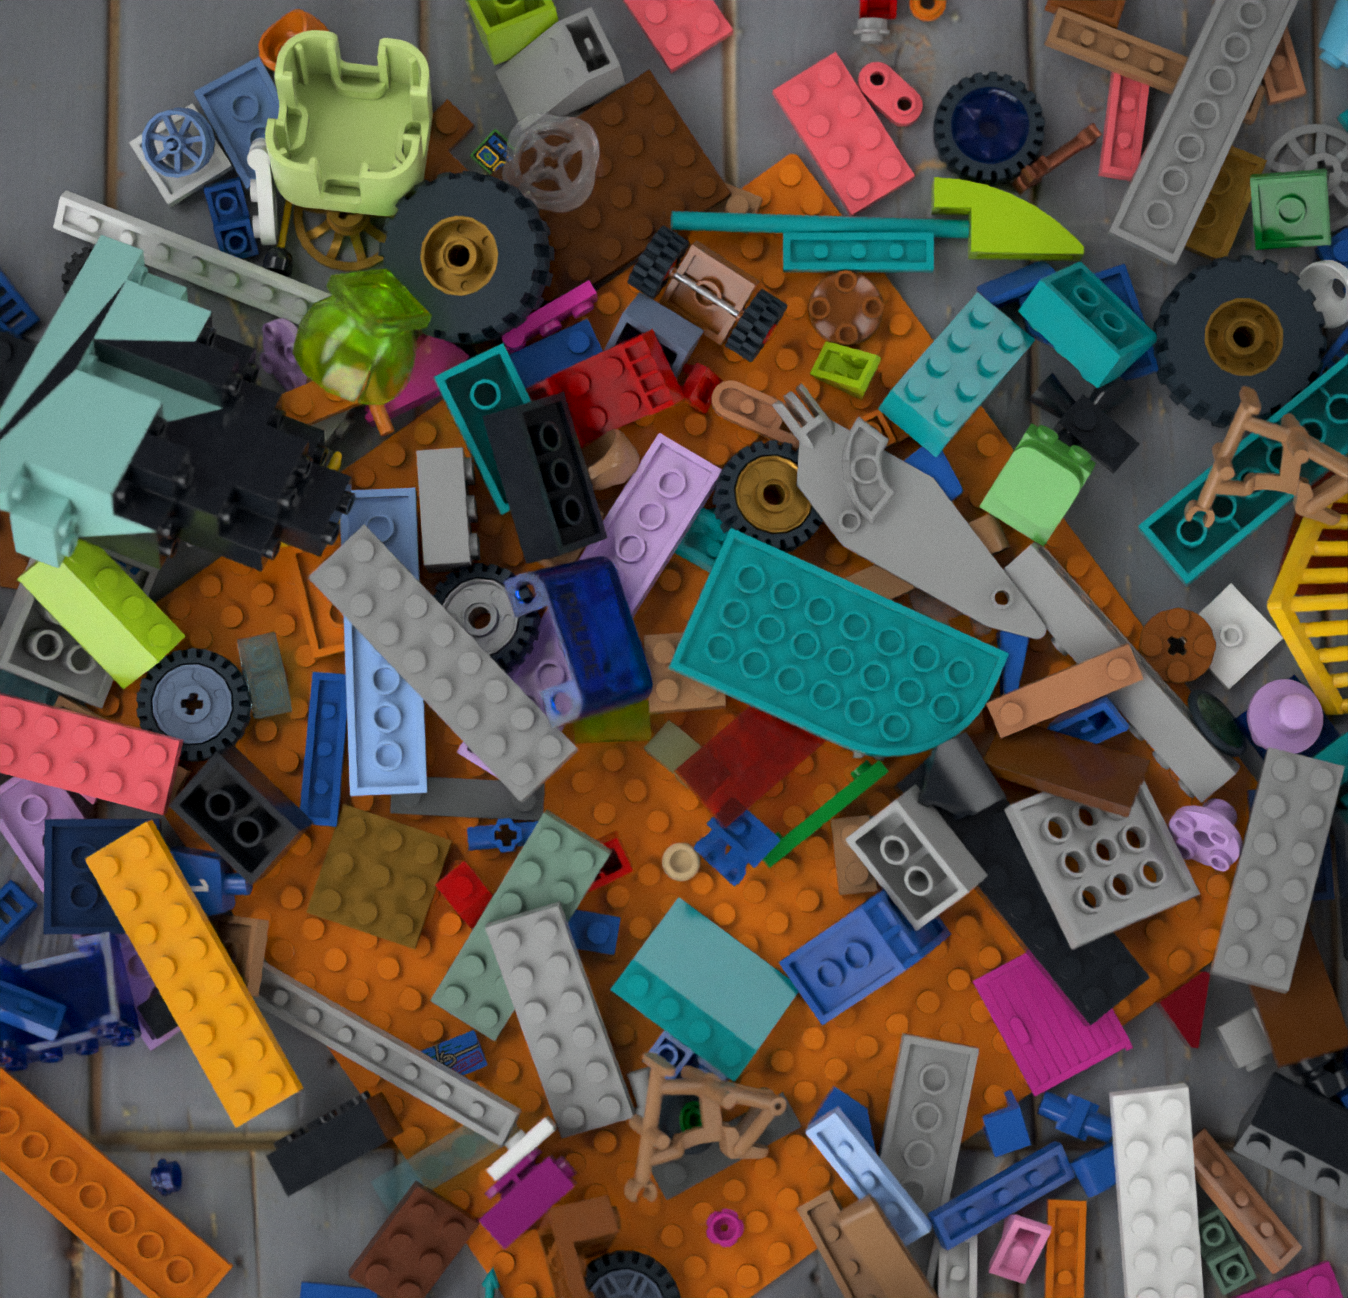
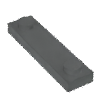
M427 777L428 793L391 795V814L486 819L511 818L512 820L539 821L544 813L545 783L524 803L520 802L500 780Z
M783 1092L778 1095L784 1098L787 1103L785 1112L772 1119L755 1143L767 1146L802 1127ZM746 1112L729 1121L730 1126L736 1127ZM714 1142L708 1150L698 1155H683L679 1159L652 1166L651 1172L666 1200H669L742 1159H730L720 1151L719 1142Z

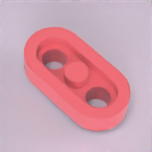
M872 62L862 68L857 85L866 100L884 117L899 127L910 126L919 119L923 108L920 95L894 70L882 62ZM880 75L884 82L878 86L871 83L870 77ZM900 100H907L911 104V108L903 111L898 108L897 103Z

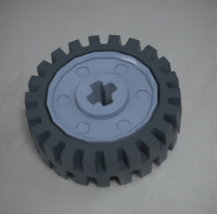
M197 648L177 650L168 656L166 655L159 663L148 670V674L142 679L140 692L137 693L136 699L138 702V708H136L137 717L140 720V726L144 730L183 739L179 760L191 762L207 761L216 751L230 744L235 746L237 741L245 734V729L251 719L252 701L250 689L242 673L225 657L212 651ZM194 695H198L197 700L203 702L202 709H196L194 715H191L192 710L186 708L187 701H193Z

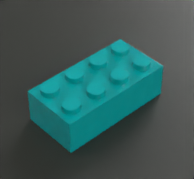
M977 292L891 389L878 410L932 455L937 457L1022 359L1035 339Z
M502 343L433 377L501 515L510 511L482 416L531 402Z

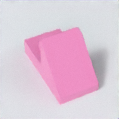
M1011 1214L1004 1218L1003 1235L989 1262L988 1273L1025 1284L1051 1233V1226L1016 1214Z

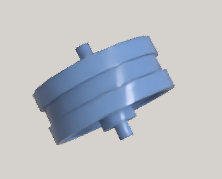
M177 107L157 113L147 122L142 133V150L145 159L155 171L166 177L180 178L196 173L209 163L214 153L215 137L211 125L203 115L190 108ZM171 115L185 117L179 132ZM161 120L164 121L169 131V136L155 132ZM192 122L199 130L200 135L192 137L188 132ZM155 140L163 142L164 150L159 154L157 153ZM202 141L201 156L191 149L194 142ZM183 152L196 165L190 169L183 170ZM169 154H174V168L163 161Z

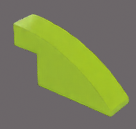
M934 177L931 187V215H968V259L1080 261L1084 255V246L1054 218L1029 202L1011 193L985 184L962 179Z

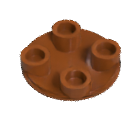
M849 270L836 272L822 279L814 288L808 305L809 318L818 335L827 342L843 346H854L869 339L878 329L884 310L881 294L875 284L867 277Z

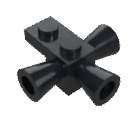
M1052 372L1028 399L1029 402L1061 419L1053 428L1059 436L1058 440L1070 447L1076 445L1086 450L1113 474L1140 445V443L1107 416L1109 412L1134 394L1132 388L1120 376L1099 388L1095 387L1089 398L1082 395L1075 402Z

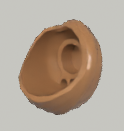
M618 429L606 432L607 434L598 437L590 445L581 449L594 491L622 484L637 471L640 455L628 437Z

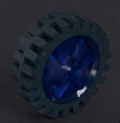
M990 71L986 75H983L982 72L975 73L972 77H965L958 84L953 85L942 98L933 122L934 146L937 148L939 159L946 164V169L950 173H956L958 179L987 184L988 186H996L998 183L1006 184L1013 178H1018L1022 169L1027 165L1030 166L1036 159L1044 138L1045 120L1042 117L1043 110L1040 103L1036 102V96L1032 90L1028 91L1023 82L1012 80L1010 75L1004 74V76H999L997 72ZM983 122H991L997 127L998 134L993 137H987L980 132L979 125Z

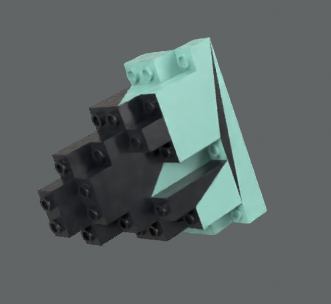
M101 235L0 410V510L10 513L16 552L56 568L60 567L65 556L70 557L73 554L79 538L161 570L167 557L171 559L174 557L181 540L262 572L268 559L274 560L276 558L281 542L321 557L326 545L332 546L340 529L338 522L342 514L348 515L355 501V493L351 492V476L323 466L329 450L325 446V431L287 417L286 411L282 410V394L257 385L256 379L259 373V365H256L255 348L216 334V329L212 325V311L188 303L187 287L148 273V268L145 267L143 250Z

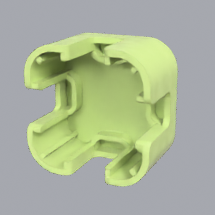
M310 30L301 32L290 38L283 45L278 54L275 68L279 114L278 119L268 118L265 140L275 186L287 201L306 208L392 216L398 212L399 209L395 205L403 196L410 199L415 194L414 186L424 180L433 117L429 67L424 55L418 48L403 40L382 38L379 40L378 66L343 61L340 55L338 36L329 31Z

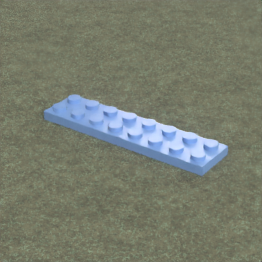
M416 488L351 490L352 493H355L354 504L348 515L342 514L340 518L341 546L363 525H366L420 582ZM344 616L350 796L428 793L424 699Z

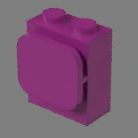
M535 1147L485 1193L489 1199L493 1198L497 1193L501 1194V1200L484 1214L479 1221L503 1249H506L577 1184L573 1178L577 1171L563 1156L556 1159L553 1155H550L541 1164H535V1159L542 1153L538 1147Z

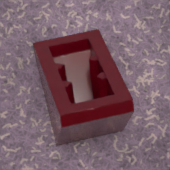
M1196 972L1155 1002L1175 1033L1187 1047L1199 1049L1210 972Z

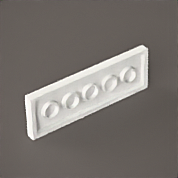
M1185 1083L1109 1092L1125 1298H1204L1189 1087Z

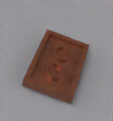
M415 1180L348 1270L349 1277L383 1298H425L479 1226L478 1219Z

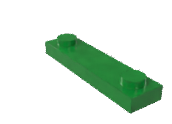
M866 760L850 773L854 779L850 784L784 837L778 831L775 835L781 841L762 861L768 868L772 867L889 771L880 760L873 765Z

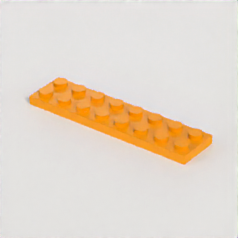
M153 820L146 821L85 859L86 863L236 1128L304 1089Z

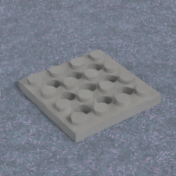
M1145 781L1142 783L1128 818L1046 792L1014 803L1004 810L1071 949L1174 907L1200 894ZM1079 809H1084L1091 814L1093 819L1092 826H1087L1080 820ZM1049 821H1053L1061 827L1062 838H1056L1049 832ZM1127 831H1131L1138 836L1140 841L1139 848H1134L1128 843L1126 839ZM1096 843H1100L1108 849L1110 854L1109 861L1103 860L1097 855ZM1066 856H1071L1078 862V873H1073L1066 867ZM1144 865L1150 866L1155 871L1157 876L1156 883L1150 882L1145 878L1143 874ZM1113 878H1118L1124 882L1127 890L1125 896L1115 891ZM1083 890L1093 894L1096 900L1095 908H1090L1083 902Z

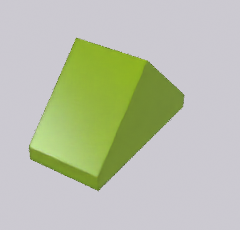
M826 341L810 375L862 400L877 371L881 358L875 354Z

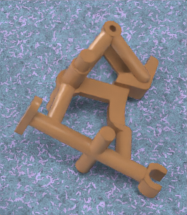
M1242 386L1239 392L1241 403L1223 443L1218 442L1212 446L1215 462L1198 500H1191L1185 506L1184 515L1186 521L1190 522L1197 511H1204L1206 514L1203 517L1204 527L1209 528L1215 520L1212 504L1217 494L1250 496L1254 490H1275L1294 495L1293 506L1298 515L1329 525L1337 524L1341 519V515L1327 506L1348 493V457L1308 435L1307 430L1300 425L1292 414L1282 416L1281 426L1253 417L1252 414L1258 415L1261 410L1259 398L1254 389ZM1245 431L1281 442L1283 452L1279 474L1249 473L1244 477L1243 481L1231 480L1235 474L1231 461ZM1308 459L1335 473V475L1312 490L1308 479L1299 476L1301 464L1307 462Z
M645 1052L643 1054V1062L651 1067L644 1118L636 1114L629 1120L630 1127L641 1135L635 1179H629L624 1188L626 1198L631 1202H636L638 1191L644 1187L643 1197L650 1202H654L657 1197V1188L650 1181L652 1166L679 1159L683 1156L684 1150L695 1145L719 1142L720 1151L730 1159H761L767 1156L769 1147L755 1142L772 1119L785 1112L787 1103L784 1098L775 1095L767 1087L757 1089L723 1081L714 1073H705L691 1065H686L682 1068L681 1077L683 1079H665V1076H675L676 1067L656 1053ZM697 1095L700 1102L702 1126L674 1134L671 1145H669V1137L658 1129L662 1096ZM735 1103L751 1107L736 1127L730 1126L729 1122L722 1121L720 1106L725 1109H731Z

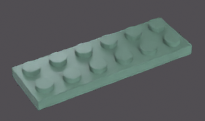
M546 810L430 1001L495 1041L515 1009L485 929L487 923L559 901L568 923L612 850Z

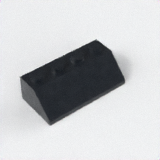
M564 392L482 416L526 564L561 556L608 538Z
M1274 1071L1240 1121L1233 1151L1348 1210V1109Z

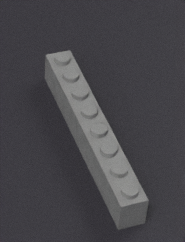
M1033 542L1003 569L1053 636L1051 641L1056 649L1065 656L1069 654L1076 663L1085 661L1123 644H1129L1143 680L1104 696L1129 721L1131 733L1140 741L1145 739L1155 750L1152 754L1156 761L1166 770L1171 768L1180 778L1178 784L1190 798L1196 796L1202 803L1237 773L1241 766L1233 757L1222 753L1207 740L1194 722L1185 703L1045 547L1037 542Z

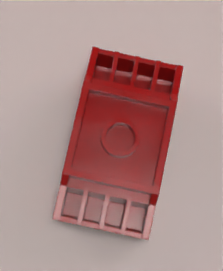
M653 329L623 341L525 388L531 401L561 392L565 393L580 447L591 440L607 434L606 432L612 429H618L648 414L651 416L685 398Z

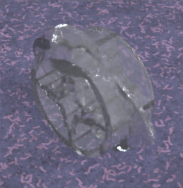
M535 113L524 117L514 126L508 138L506 161L502 173L503 181L522 191L521 193L527 199L532 200L538 209L562 213L580 207L589 198L595 183V171L600 150L594 129L588 123L574 117L555 116L548 113ZM559 135L571 142L568 144L564 142L559 146H550L540 136ZM530 143L534 148L537 159L529 167V171L522 175L519 168L520 158L524 149ZM580 151L583 159L582 168L578 177L572 183L568 178V173L565 171V165L572 159L574 153ZM549 156L552 160L558 157V168L555 170L550 166L543 168L545 166L544 157ZM544 179H550L562 189L558 191H543L533 187L531 184L533 182L538 183Z

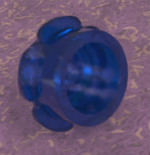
M164 1158L160 1159L157 1163L158 1167L152 1168L150 1179L153 1189L158 1190L165 1197L172 1192L180 1191L183 1178L181 1167L177 1161L167 1162Z

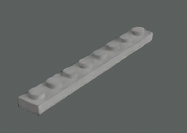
M263 961L259 997H253L257 1006L499 1146H503L507 1142L522 1111L520 1108Z

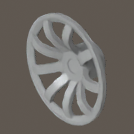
M1322 124L1303 125L1291 129L1280 136L1270 147L1264 158L1267 160L1262 174L1270 173V171L1290 172L1327 169L1329 196L1332 195L1340 205L1348 210V196L1339 186L1340 182L1348 183V173L1342 171L1340 164L1348 157V134L1338 128ZM1317 133L1315 154L1309 155L1298 144L1296 137ZM1326 135L1338 138L1347 144L1335 156L1325 153ZM1287 144L1292 154L1301 163L1300 165H1286L1274 161V158L1279 150ZM1348 214L1335 222H1332L1330 218L1331 232H1335L1348 225Z

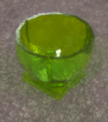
M387 268L331 275L326 288L333 295L315 302L302 318L295 337L292 354L305 375L327 392L351 402H355L373 365L367 384L358 398V404L383 405L399 397L409 384L417 352V342L413 330L427 328L432 315Z

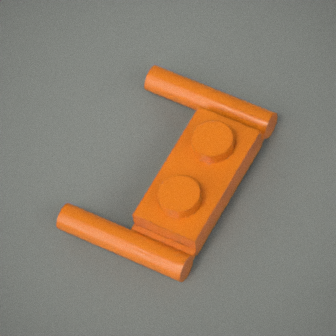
M366 361L359 362L350 368L345 367L282 394V410L286 411V416L309 425L316 424L367 402L380 436H385L395 431Z

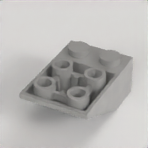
M592 7L556 22L495 71L524 134L603 99L626 85L621 65Z

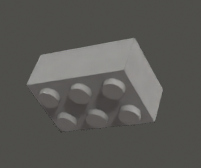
M462 447L418 450L416 452L424 566L429 573L460 571V567L466 566L473 568L474 560H481L479 537H477V533H472L471 523L478 522L477 501L474 495H469V485H475V468L472 457H466Z
M915 784L845 840L917 931L969 893L987 877V874L931 804L927 807L918 803V796L921 790Z

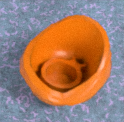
M294 9L281 17L262 34L258 43L260 60L266 67L275 72L278 54L290 38L305 31L329 30L324 23L312 14L301 9Z

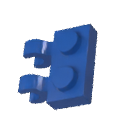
M731 797L706 823L712 830L705 837L701 838L693 849L721 873L726 880L733 886H736L745 876L746 865L749 863L755 868L781 840L734 797ZM729 845L732 849L725 855V848Z

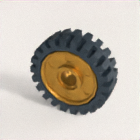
M769 440L765 444L760 441L753 443L750 447H744L725 464L713 489L715 490L713 505H716L714 514L716 520L720 519L722 522L720 528L723 533L733 528L786 553L802 546L814 535L823 520L797 487L799 448L796 451L792 450V444L786 442L777 445L776 440ZM763 492L773 493L777 498L778 505L767 503L763 497Z

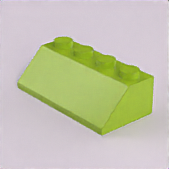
M79 538L73 554L70 557L65 556L59 568L36 560L17 578L27 591L35 597L122 689H125L159 663L185 637V634L101 547Z

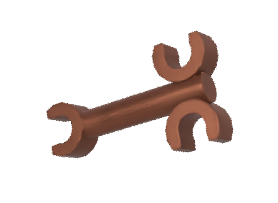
M1094 123L1090 124L1073 139L1048 156L1042 155L1031 166L1027 165L1023 168L1020 176L1011 183L1020 196L1023 195L1031 186L1039 184L1043 180L1042 177L1080 151H1084L1096 143V139L1102 136L1101 132Z

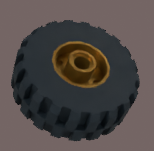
M462 171V173L456 174L445 172L438 174L437 178L431 182L427 180L420 182L414 186L415 194L410 199L403 196L395 206L399 209L393 219L387 218L383 230L388 231L385 243H379L378 256L384 257V267L380 268L379 271L382 282L388 284L390 291L387 296L393 306L399 307L402 311V317L410 325L417 326L422 330V333L434 338L466 344H483L484 341L502 339L505 333L523 324L533 309L538 310L544 301V298L541 297L544 288L551 285L553 274L549 273L550 261H554V247L549 246L548 236L551 233L547 223L540 218L538 214L540 210L532 200L527 199L521 193L522 191L490 175L474 171ZM469 251V261L464 265V256Z
M1239 255L1237 259H1228L1227 256L1214 259L1208 265H1200L1192 270L1188 276L1175 286L1165 299L1153 326V331L1157 334V341L1153 345L1154 358H1156L1159 368L1156 374L1161 385L1166 384L1171 391L1170 399L1177 406L1181 403L1190 410L1188 415L1198 421L1202 418L1211 421V426L1225 428L1230 426L1241 403L1239 392L1242 386H1247L1256 391L1261 404L1259 414H1252V416L1266 421L1312 384L1320 375L1324 364L1321 361L1322 354L1327 350V337L1323 336L1322 327L1326 324L1322 311L1317 312L1313 305L1317 299L1310 288L1304 291L1297 283L1300 278L1291 270L1285 274L1277 269L1279 263L1269 259H1265L1263 263L1254 261V257L1251 255ZM1233 337L1240 339L1244 344V348L1239 347L1234 342Z

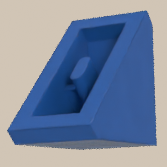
M1102 696L1061 713L1049 724L1047 729L1098 744L1127 731L1130 725L1110 700Z

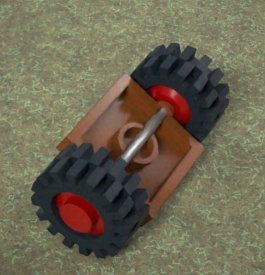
M663 225L640 255L638 262L629 275L627 283L651 299H654L667 284L668 279H671L659 304L704 330L703 334L719 345L726 340L734 324L738 322L725 346L749 362H752L773 334L788 305L764 289H761L747 309L744 308L760 281L697 240L691 245L679 266L681 258L686 253L690 242Z

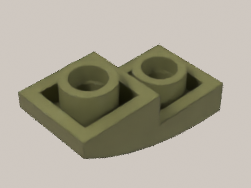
M670 720L644 747L648 755L673 773L677 781L704 802L730 775L729 771L711 754Z

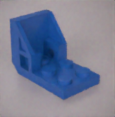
M882 889L834 925L778 963L817 1019L824 1025L917 963L948 938L951 933L939 916H936L916 931L885 890Z

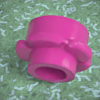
M722 1209L721 1212L715 1211L708 1217L706 1234L712 1243H719L722 1247H730L736 1244L737 1238L741 1237L744 1231L743 1222L737 1218V1213L731 1209ZM723 1224L728 1225V1230L725 1232L721 1230Z

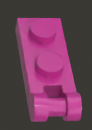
M588 280L529 314L523 324L505 333L502 336V341L507 352L512 354L525 348L526 342L539 334L542 337H547L555 333L562 327L560 322L572 315L577 319L594 309L593 303L598 301L591 282Z

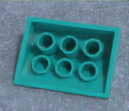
M678 897L610 989L734 1082L799 992L789 978L680 897Z

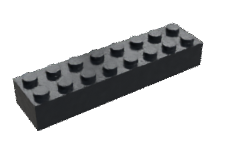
M923 763L893 787L899 796L915 784L920 790H923L926 772L923 768ZM1006 798L974 816L967 814L960 821L955 819L950 811L932 804L987 874V877L974 887L976 892L1084 1026L1094 1024L1150 978L1114 932L1071 949L1004 811L1011 805ZM1082 894L1083 902L1088 907L1094 908L1091 905V903L1087 900V898Z

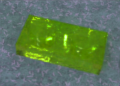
M649 700L579 703L574 709L575 744L650 741Z

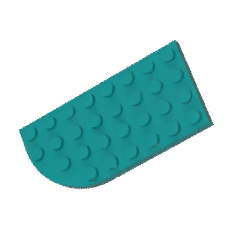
M730 528L668 669L843 748L870 756L901 757L930 750L950 740L964 730L979 715L988 702L1009 653Z

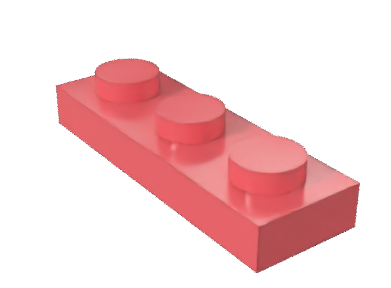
M1112 71L1098 176L1131 181L1141 159L1149 85Z

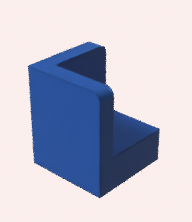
M1011 1090L1004 1092L1008 1107L986 1114L982 1118L985 1125L982 1126L995 1157L1031 1145L1021 1109Z

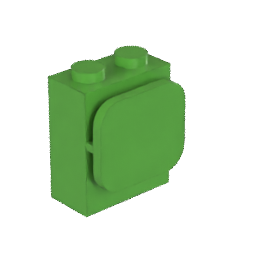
M1031 423L979 507L1044 547L1090 476L1096 462L1092 461L1091 455L1081 447L1076 445L1070 447L1058 440L1059 436L1052 429L1044 425L1037 427Z

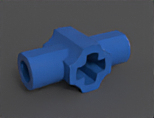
M511 818L498 819L496 825L467 827L469 851L499 848L501 853L515 852L518 846L525 845L539 821L514 823ZM504 825H509L511 831L517 832V839H511L512 845L507 847L504 846L502 840L496 839V833L502 832L501 827Z
M1045 1091L1037 1114L1055 1121V1129L1086 1141L1089 1135L1109 1143L1112 1137L1111 1117L1097 1112L1100 1105L1068 1093L1065 1099Z

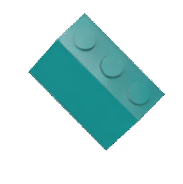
M1081 261L1040 279L1018 311L1028 321L1031 328L1040 332L1054 346L1055 351L1080 371L1081 376L1096 388L1117 379L1157 341V334Z

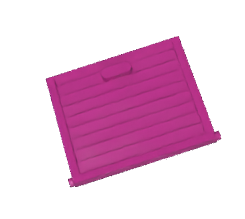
M1026 953L972 981L1034 1097L1124 1048L1126 1051L1133 1048L1113 1008L1091 1026H1084Z

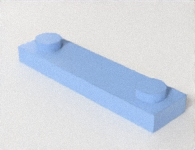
M838 1106L808 1125L805 1133L858 1199L868 1194L875 1198L905 1246L930 1232L932 1227L930 1220Z

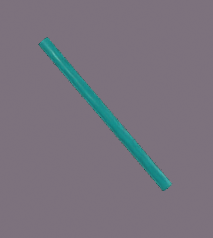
M671 212V230L757 233L934 232V238L967 239L969 236L968 220Z

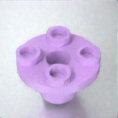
M278 318L265 323L262 327L264 352L260 354L261 365L265 372L268 374L273 373L286 392L313 381V365L324 361L328 356V344L322 332L314 327L305 330L298 329L292 322L284 318Z
M1280 679L1267 683L1254 693L1247 710V722L1252 740L1257 746L1263 747L1266 750L1270 747L1297 754L1308 749L1319 737L1323 726V712L1319 700L1308 687L1294 680Z
M1213 798L1207 800L1202 807L1194 805L1181 807L1174 813L1169 822V831L1182 858L1187 860L1193 859L1204 865L1212 866L1218 871L1228 870L1231 864L1238 859L1243 847L1242 838L1234 826L1237 820L1236 811L1224 800Z

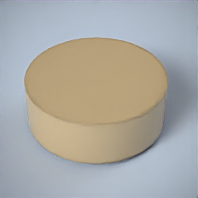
M676 843L665 851L662 858V866L670 878L676 881H686L698 872L700 857L698 852L693 849L694 847L686 843Z

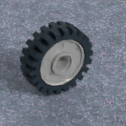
M474 563L473 568L468 566L460 567L459 572H450L446 575L447 580L444 583L439 582L436 585L435 589L437 592L432 596L507 674L513 671L512 667L516 664L520 666L525 662V655L527 653L531 654L535 648L533 642L534 640L538 641L540 633L538 625H540L541 620L538 614V604L527 585L505 568L503 569L494 564L487 566L483 563ZM484 613H490L489 624L485 628L476 629L475 621L477 617Z

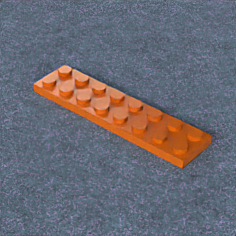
M0 1067V1170L148 1298H207L234 1265L4 1067Z

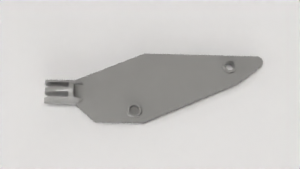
M802 383L796 387V391L815 418L812 417L793 392L790 391L784 395L786 404L801 423L802 428L781 401L778 400L772 404L773 408L799 441L797 487L843 547L986 627L1032 639H1040L1045 635L1046 626L934 478L883 450L881 468L886 482L896 493L871 524L856 509L844 484L842 455L850 430L830 420ZM996 593H1004L1007 596L1008 601L1006 605H999L995 601Z

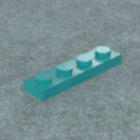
M783 232V272H840L849 270L852 272L933 273L934 232Z

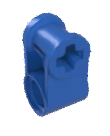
M1113 1141L1093 1149L1070 1162L1088 1198L1116 1185Z

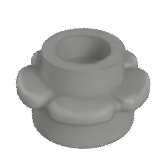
M860 18L857 20V30H854L853 33L861 37V43L881 44L883 43V37L888 36L890 31L887 30L886 19Z

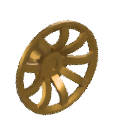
M294 206L296 235L310 257L321 265L333 270L353 272L371 268L384 260V257L378 256V253L366 259L359 233L365 231L376 241L385 243L387 235L374 227L369 222L370 218L395 217V215L377 216ZM303 211L326 215L327 219L323 223L305 232ZM332 229L335 231L333 241L325 256L310 241ZM345 236H350L357 262L335 260Z

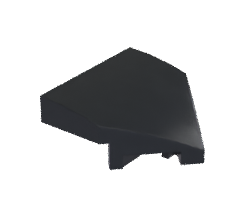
M967 732L937 746L932 750L931 756L923 761V768L926 772L923 790L919 792L918 803L929 807L931 804L950 811L954 818L960 821L967 814L974 816L1006 798V795Z

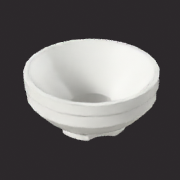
M1322 260L1305 267L1300 273V279L1297 283L1304 291L1310 288L1317 300L1313 305L1317 312L1322 311L1326 323L1322 328H1336L1348 321V269L1341 263L1333 260ZM1334 279L1342 281L1345 285V298L1338 297L1333 291L1332 284Z

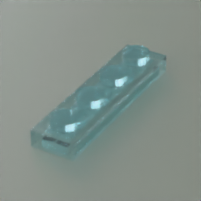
M517 1123L515 1124L507 1141H509L517 1132L520 1131V1128L517 1125ZM463 1125L371 1181V1184L388 1213L391 1214L415 1180L432 1190L503 1146H499Z

